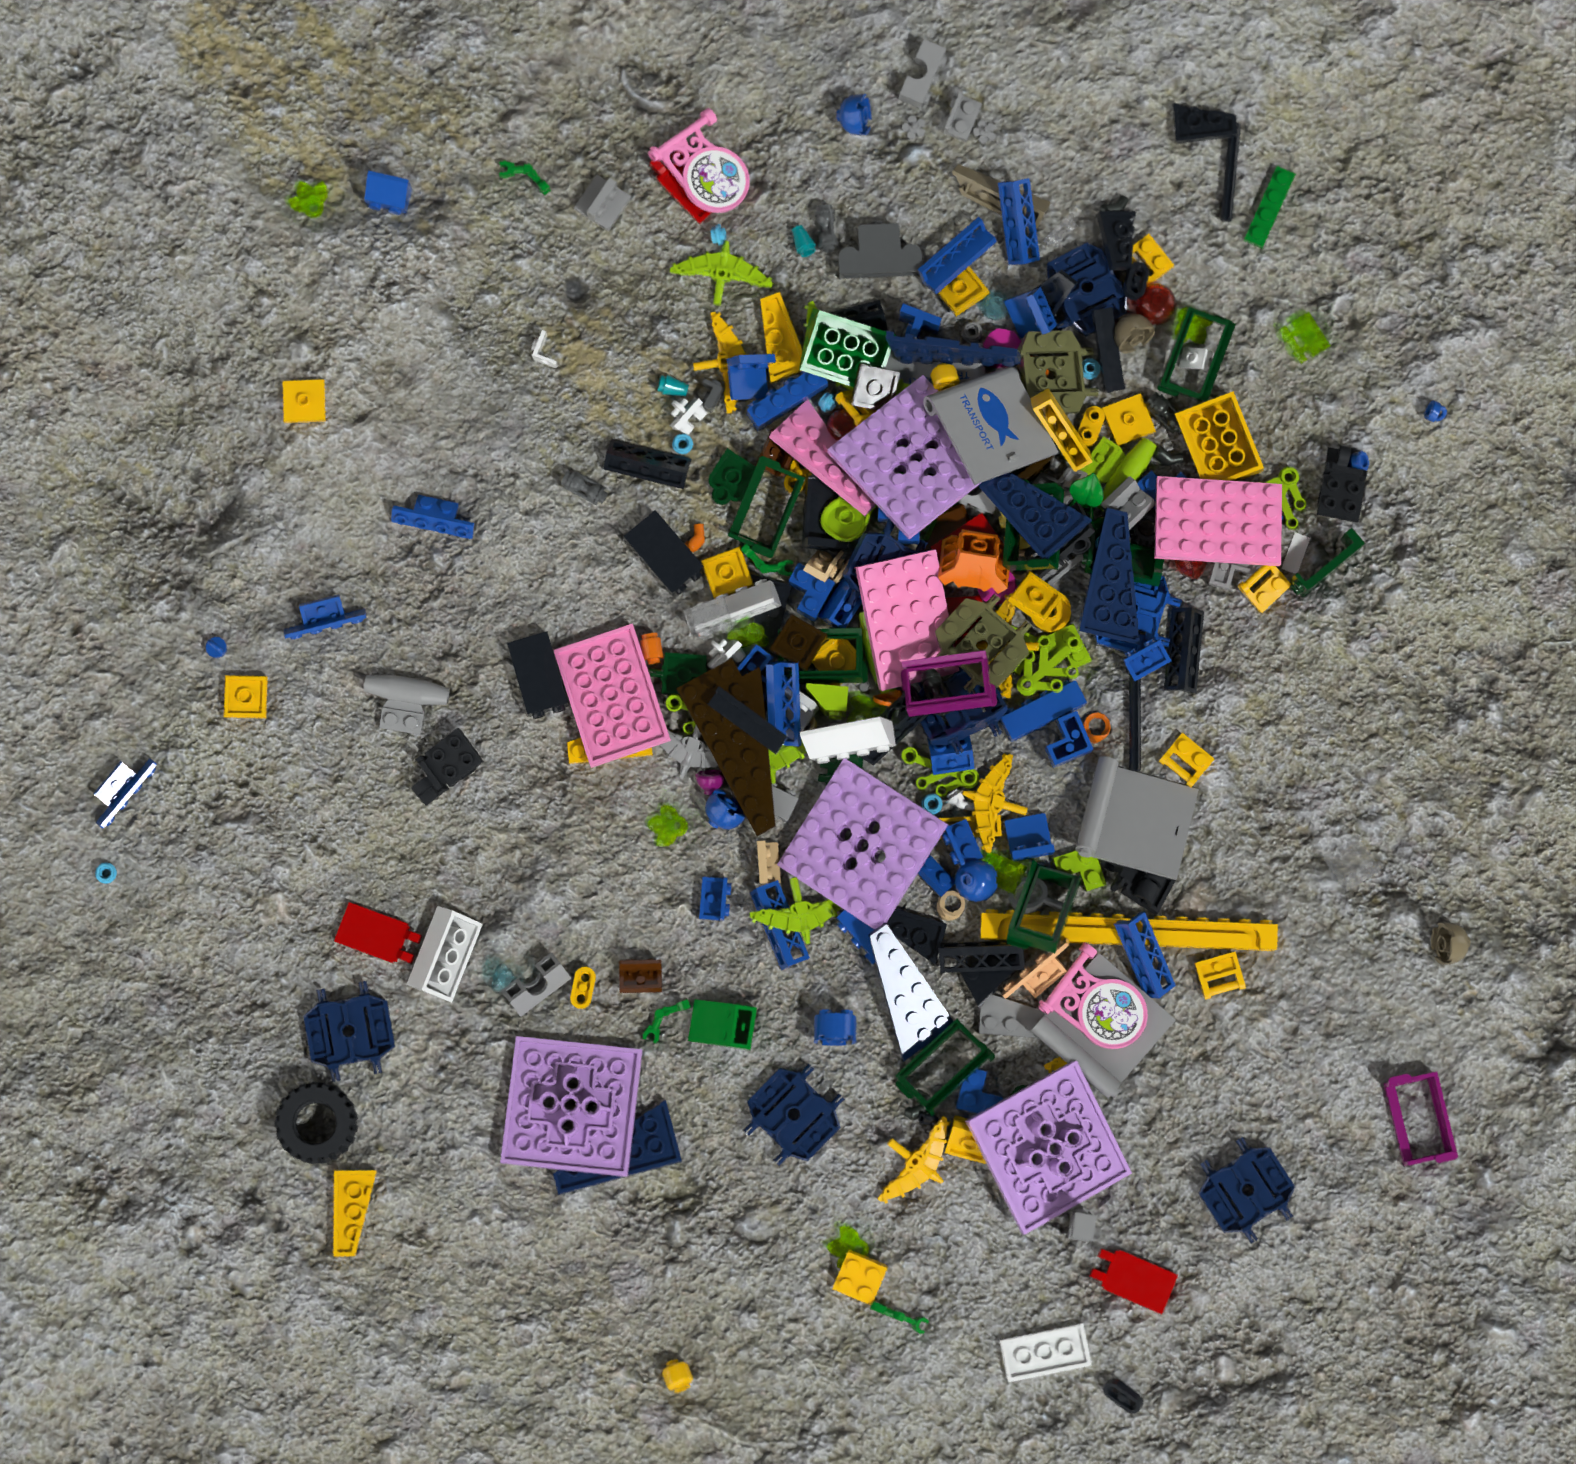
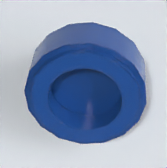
M1433 400L1428 404L1424 417L1431 422L1441 421L1446 417L1447 409L1441 403Z
M1364 451L1351 454L1348 467L1367 470L1369 467L1367 454Z
M213 637L207 641L206 651L213 658H222L227 652V644L222 638Z

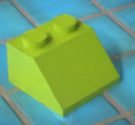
M806 683V694L817 704L825 716H829L831 720H841L842 717H846L848 686Z

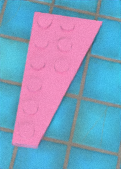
M808 399L771 433L769 437L864 516L876 506L869 496L827 453V449L835 444L837 440Z

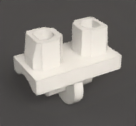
M685 398L680 403L675 400L671 403L675 409L670 414L676 417L669 425L673 430H679L683 434L689 435L694 426L688 419L693 415L700 421L706 416L707 411L701 405L703 402L699 398H693L686 407L685 405L688 401Z
M723 639L719 644L713 640L710 644L714 648L709 654L714 658L707 666L713 669L726 662L730 657L739 663L746 656L741 648L742 644L735 639L729 643Z

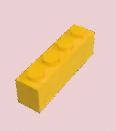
M1049 388L1030 398L1034 412L1073 471L1076 472L1092 463L1090 450Z

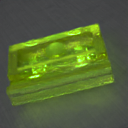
M987 853L984 861L991 864L997 872V888L1015 895L1017 886L1020 885L1027 867L998 854Z

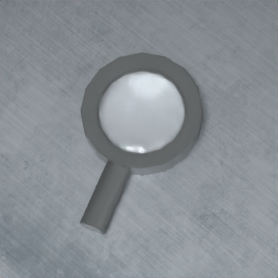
M1027 877L1016 880L1009 888L1008 897L1013 909L1016 908ZM1037 878L1025 913L1036 912L1045 905L1062 910L1064 903L1049 898L1046 884Z

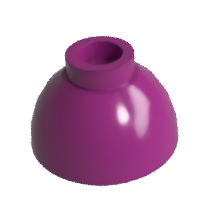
M702 770L695 775L697 784L704 790L706 795H711L715 789H719L725 779L720 770Z

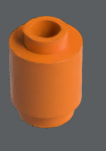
M658 633L641 635L640 645L645 661L649 665L660 663V659L664 657L661 638L658 637Z

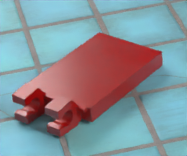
M676 151V152H672V153L670 154V158H671V159L673 158V155H674L675 153H677V151ZM680 153L677 159L683 160V155ZM652 160L649 166L658 174L656 176L657 182L699 225L712 214V212L699 208L688 198L681 184L660 161L654 162ZM672 161V164L682 175L685 165L677 166Z
M349 902L334 942L392 964L397 962L398 959L412 964L415 956L402 951L405 939L420 944L422 936L409 931V924Z
M1100 1249L1097 1257L1111 1263L1106 1274L1092 1268L1089 1277L1101 1281L1103 1290L1162 1315L1178 1275L1122 1250L1115 1251L1113 1254Z

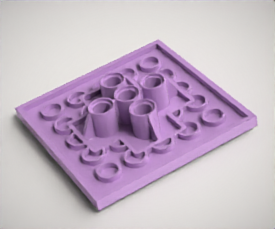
M924 375L827 449V453L908 539L915 536L979 485L973 484L938 415L930 416L926 412L923 403L924 397L939 391L933 387Z
M844 758L777 865L873 929H876L887 923L948 824ZM879 823V831L873 833V826ZM851 830V838L845 840V833ZM865 841H868V849L866 851H862V844ZM882 852H885V860L883 862H879V855ZM857 859V866L851 869V861Z
M516 1036L500 1163L628 1177L643 1050ZM571 1079H577L579 1085L575 1089H569L568 1082ZM547 1098L555 1099L553 1107L546 1108L544 1106ZM575 1100L576 1107L573 1110H567L565 1108L567 1101ZM590 1102L597 1103L595 1112H587L586 1107ZM567 1121H572L574 1124L573 1129L568 1132L564 1131L563 1124Z
M1076 1060L966 1120L1023 1235L1132 1174ZM1043 1124H1045L1047 1128L1045 1129V1133L1042 1135L1040 1132V1128ZM1073 1133L1072 1142L1069 1143L1068 1135ZM1055 1143L1056 1147L1054 1152L1051 1153L1049 1150L1050 1145ZM1036 1153L1038 1157L1036 1163L1033 1164L1031 1158ZM1061 1162H1064L1065 1166L1063 1171L1060 1172L1059 1165Z

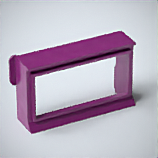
M985 650L901 661L903 668L901 671L902 689L905 691L906 710L909 717L995 706L997 704L996 688L990 682L989 663ZM982 662L985 693L912 702L909 672Z
M1438 1072L1411 1077L1409 1074L1390 1077L1388 1082L1384 1083V1088L1403 1167L1435 1160L1437 1163L1456 1160L1458 1153ZM1427 1079L1445 1152L1413 1159L1395 1086Z

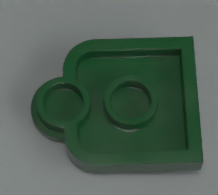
M728 448L708 478L709 484L713 488L712 499L719 505H726L730 501H742L756 466Z

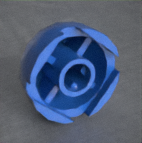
M855 94L845 98L840 105V109H837V121L841 123L842 128L847 133L852 135L869 134L871 126H867L868 119L871 120L872 114L870 100L865 98L866 94Z
M715 789L707 799L705 812L709 818L708 823L716 829L718 827L725 830L734 829L746 819V815L738 801L733 797L731 800L725 797L727 793L720 789Z
M971 860L965 862V865L959 867L956 872V889L966 900L974 902L986 901L993 896L997 889V872L987 861Z

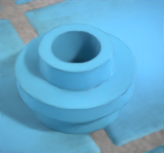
M720 224L711 227V238L714 244L723 245L724 240L727 238L726 230Z
M1086 359L1082 362L1084 378L1089 380L1095 379L1100 373L1099 363L1094 359ZM1091 365L1094 371L1089 372L1086 367Z
M827 392L821 397L819 407H821L823 412L832 411L836 407L837 401L835 400L836 395L834 393L830 394Z
M682 433L674 437L672 446L676 453L687 454L693 448V441L689 435ZM681 441H685L687 445L686 447L681 448L679 446V443Z
M928 794L923 798L921 806L934 815L942 809V800L936 794ZM934 801L936 803V806L934 808H930L928 806V802Z
M102 863L96 868L95 875L98 881L108 884L115 880L117 870L111 863ZM104 870L110 871V875L108 877L103 876Z

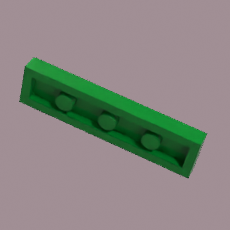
M1279 166L1276 167L1243 241L1258 248H1263L1296 175L1295 173Z

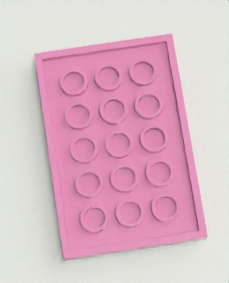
M1157 476L1155 559L1267 566L1281 565L1282 484Z
M936 549L855 567L880 691L902 686L901 671L903 668L901 661L936 657L940 652L935 631L949 615L943 583L938 578L939 563ZM958 665L934 668L940 673L941 677L959 671ZM926 670L909 672L910 684L920 682L922 679L921 674Z
M633 623L553 650L591 768L671 741Z

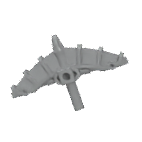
M697 725L692 736L687 735L684 737L668 730L671 741L660 744L669 754L668 758L671 759L673 757L681 763L679 777L684 778L690 767H702L703 771H705V767H718L710 749L700 739L701 733Z

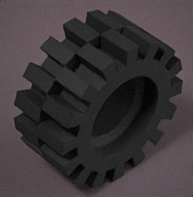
M1155 509L1149 510L1129 530V534L1132 537L1131 540L1136 542L1137 545L1155 546V532L1147 536L1142 534L1139 528L1141 522L1149 520L1155 525Z

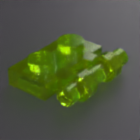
M1310 312L1305 313L1290 323L1294 329L1293 331H1289L1286 325L1279 329L1283 335V341L1288 343L1293 351L1292 355L1298 359L1300 364L1308 361L1304 353L1309 352L1311 357L1314 358L1331 347ZM1299 336L1304 346L1299 347L1294 338Z

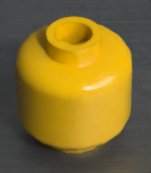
M940 363L930 373L933 387L938 391L960 384L957 370L951 364Z
M678 1359L667 1362V1367L662 1371L666 1387L669 1390H674L675 1393L690 1388L693 1376L688 1364Z

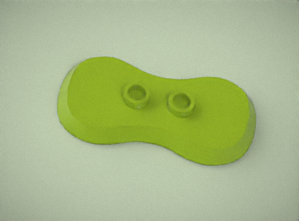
M839 496L824 508L821 515V526L826 533L837 540L844 542L853 541L865 531L870 515L877 505L864 516Z

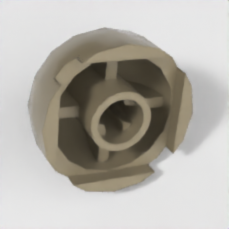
M1124 314L1118 318L1113 336L1120 352L1127 354L1136 351L1133 347L1142 343V346L1146 345L1154 336L1155 331L1153 325L1145 316L1141 314Z
M1438 923L1439 926L1433 928L1431 935L1432 950L1436 949L1437 956H1434L1435 960L1443 965L1459 962L1465 958L1470 947L1469 936L1464 928L1456 923Z

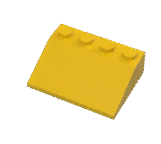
M1234 391L1175 413L1200 479L1240 481L1263 472L1262 461Z

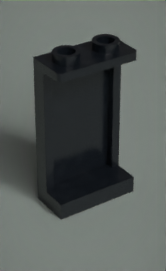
M812 472L806 474L802 548L834 552L845 551L848 549V542L833 538L821 526V515L824 508L840 495Z
M656 510L623 536L624 541L634 549L672 596L675 594L680 595L688 588L686 585L691 580L695 582L703 576L704 566Z
M548 632L508 642V649L528 717L538 719L544 717L546 712L553 711V713L565 711V707L569 705Z

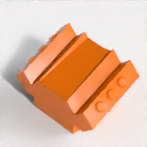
M963 529L959 536L951 535L942 540L938 578L944 585L953 581L958 588L967 586L982 589L983 592L993 588L997 594L1008 589L1009 570L1003 566L1004 543H1000L998 535Z

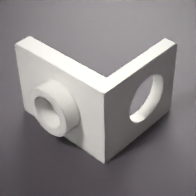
M542 330L539 339L535 338L531 350H534L532 354L533 360L557 368V361L540 355L547 338V332Z
M1184 347L1179 367L1201 369L1207 373L1209 370L1208 360L1210 357L1213 359L1214 353L1206 348Z

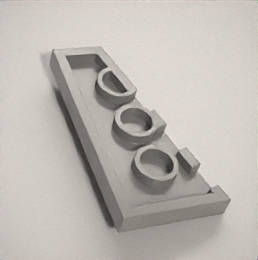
M991 994L980 1007L979 1034L1038 1038L1031 1030L1045 1013L1041 1010Z

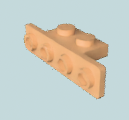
M1067 938L1063 941L1060 940L1056 954L1048 952L1038 956L1035 960L1036 963L1031 968L1027 966L1025 970H1022L1017 980H1010L1005 984L1002 996L1006 999L1022 985L1034 998L1044 992L1067 972V969L1056 956L1069 946V940Z

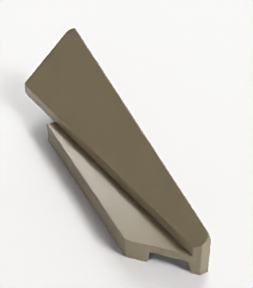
M958 164L952 174L957 177L961 195L1002 215L998 183L1001 181ZM1020 189V194L1023 195L1024 191ZM1032 194L1037 229L1051 202ZM1023 206L1022 211L1025 216L1027 211L1026 207Z

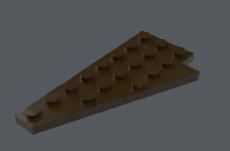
M731 658L676 689L758 837L776 827L769 749L708 705L716 694V689L721 687L766 720L760 667L742 676Z

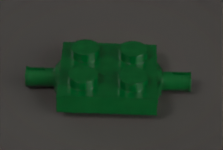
M665 652L662 668H649V672H651L649 673L650 677H661L662 695H680L676 688L707 672V655Z

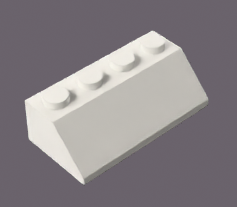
M763 579L755 582V586L751 588L744 586L736 589V593L730 596L722 594L717 596L714 602L704 601L697 604V608L692 609L696 631L706 635L782 606L774 583Z
M882 717L800 732V737L809 758L817 761L818 764L830 762L829 759L836 757L837 760L850 758L849 755L857 754V756L869 755V751L873 750L887 752L890 750L889 747L896 746L893 723Z
M437 906L406 985L452 1003L483 924L453 910Z

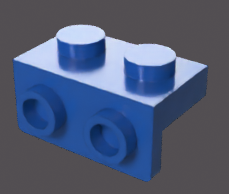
M1155 638L1144 642L1143 645L1145 647L1137 651L1134 648L1125 653L1126 657L1122 660L1134 681L1171 662L1161 639L1155 640Z
M702 877L699 919L725 921V916L729 917L730 904H726V896H731L732 883H728V878Z

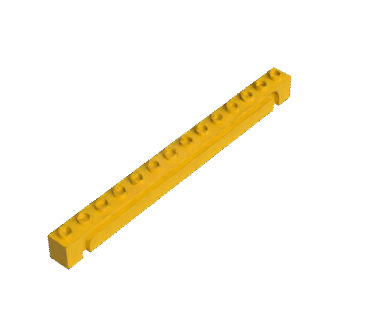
M986 909L985 913H981L980 940L1006 941L1009 925L1015 910H1007V913L1003 914L998 913L996 909ZM1040 911L1024 914L1020 926L1052 936L1061 912H1049V915H1040ZM1070 913L1061 937V941L1067 938L1069 943L1083 944L1085 942L1087 944L1123 945L1114 924L1119 920H1130V918H1125L1123 914H1112V918H1104V914L1092 913L1091 917H1082L1083 913ZM1154 916V919H1148L1159 947L1253 951L1277 950L1278 924H1272V920H1260V924L1251 923L1250 919H1239V923H1232L1227 918H1218L1217 922H1209V918H1196V921H1188V917H1175V920H1167V916ZM1141 920L1136 923L1138 932L1142 931L1143 925ZM1146 939L1145 946H1150L1149 939Z

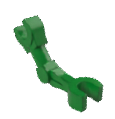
M507 161L499 162L500 167L508 168L506 172H499L500 178L506 179L515 176V174L528 175L536 183L544 196L551 191L550 186L538 176L531 164L515 165Z
M745 544L741 547L742 552L748 558L750 557L761 573L778 572V574L785 576L792 575L793 571H786L785 565L793 564V560L786 559L778 562V564H765L752 550L750 545Z
M689 1000L678 1002L670 1007L657 1009L652 1024L643 1033V1039L647 1040L648 1034L653 1033L655 1035L653 1043L657 1044L660 1039L659 1027L664 1016L690 1009Z
M874 1301L870 1307L871 1310L912 1324V1329L919 1334L925 1333V1331L919 1328L920 1323H929V1320L924 1317L918 1316L912 1319L905 1316L902 1312Z

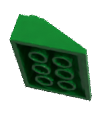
M813 308L806 329L799 370L854 387L859 363L883 369L886 368L891 352V347L886 340V331Z

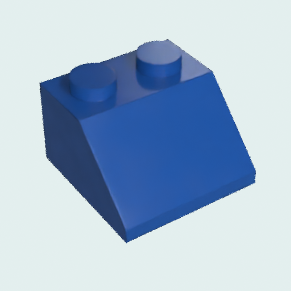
M368 170L364 198L366 205H369L368 207L373 210L387 209L389 213L395 215L406 214L412 193L409 180Z

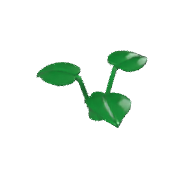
M1093 472L1071 484L1069 490L1073 500L1068 506L1071 507L1077 502L1082 508L1089 507V518L1092 519L1091 525L1096 530L1095 537H1099L1104 517L1094 520L1093 508L1102 503L1104 495L1102 486Z

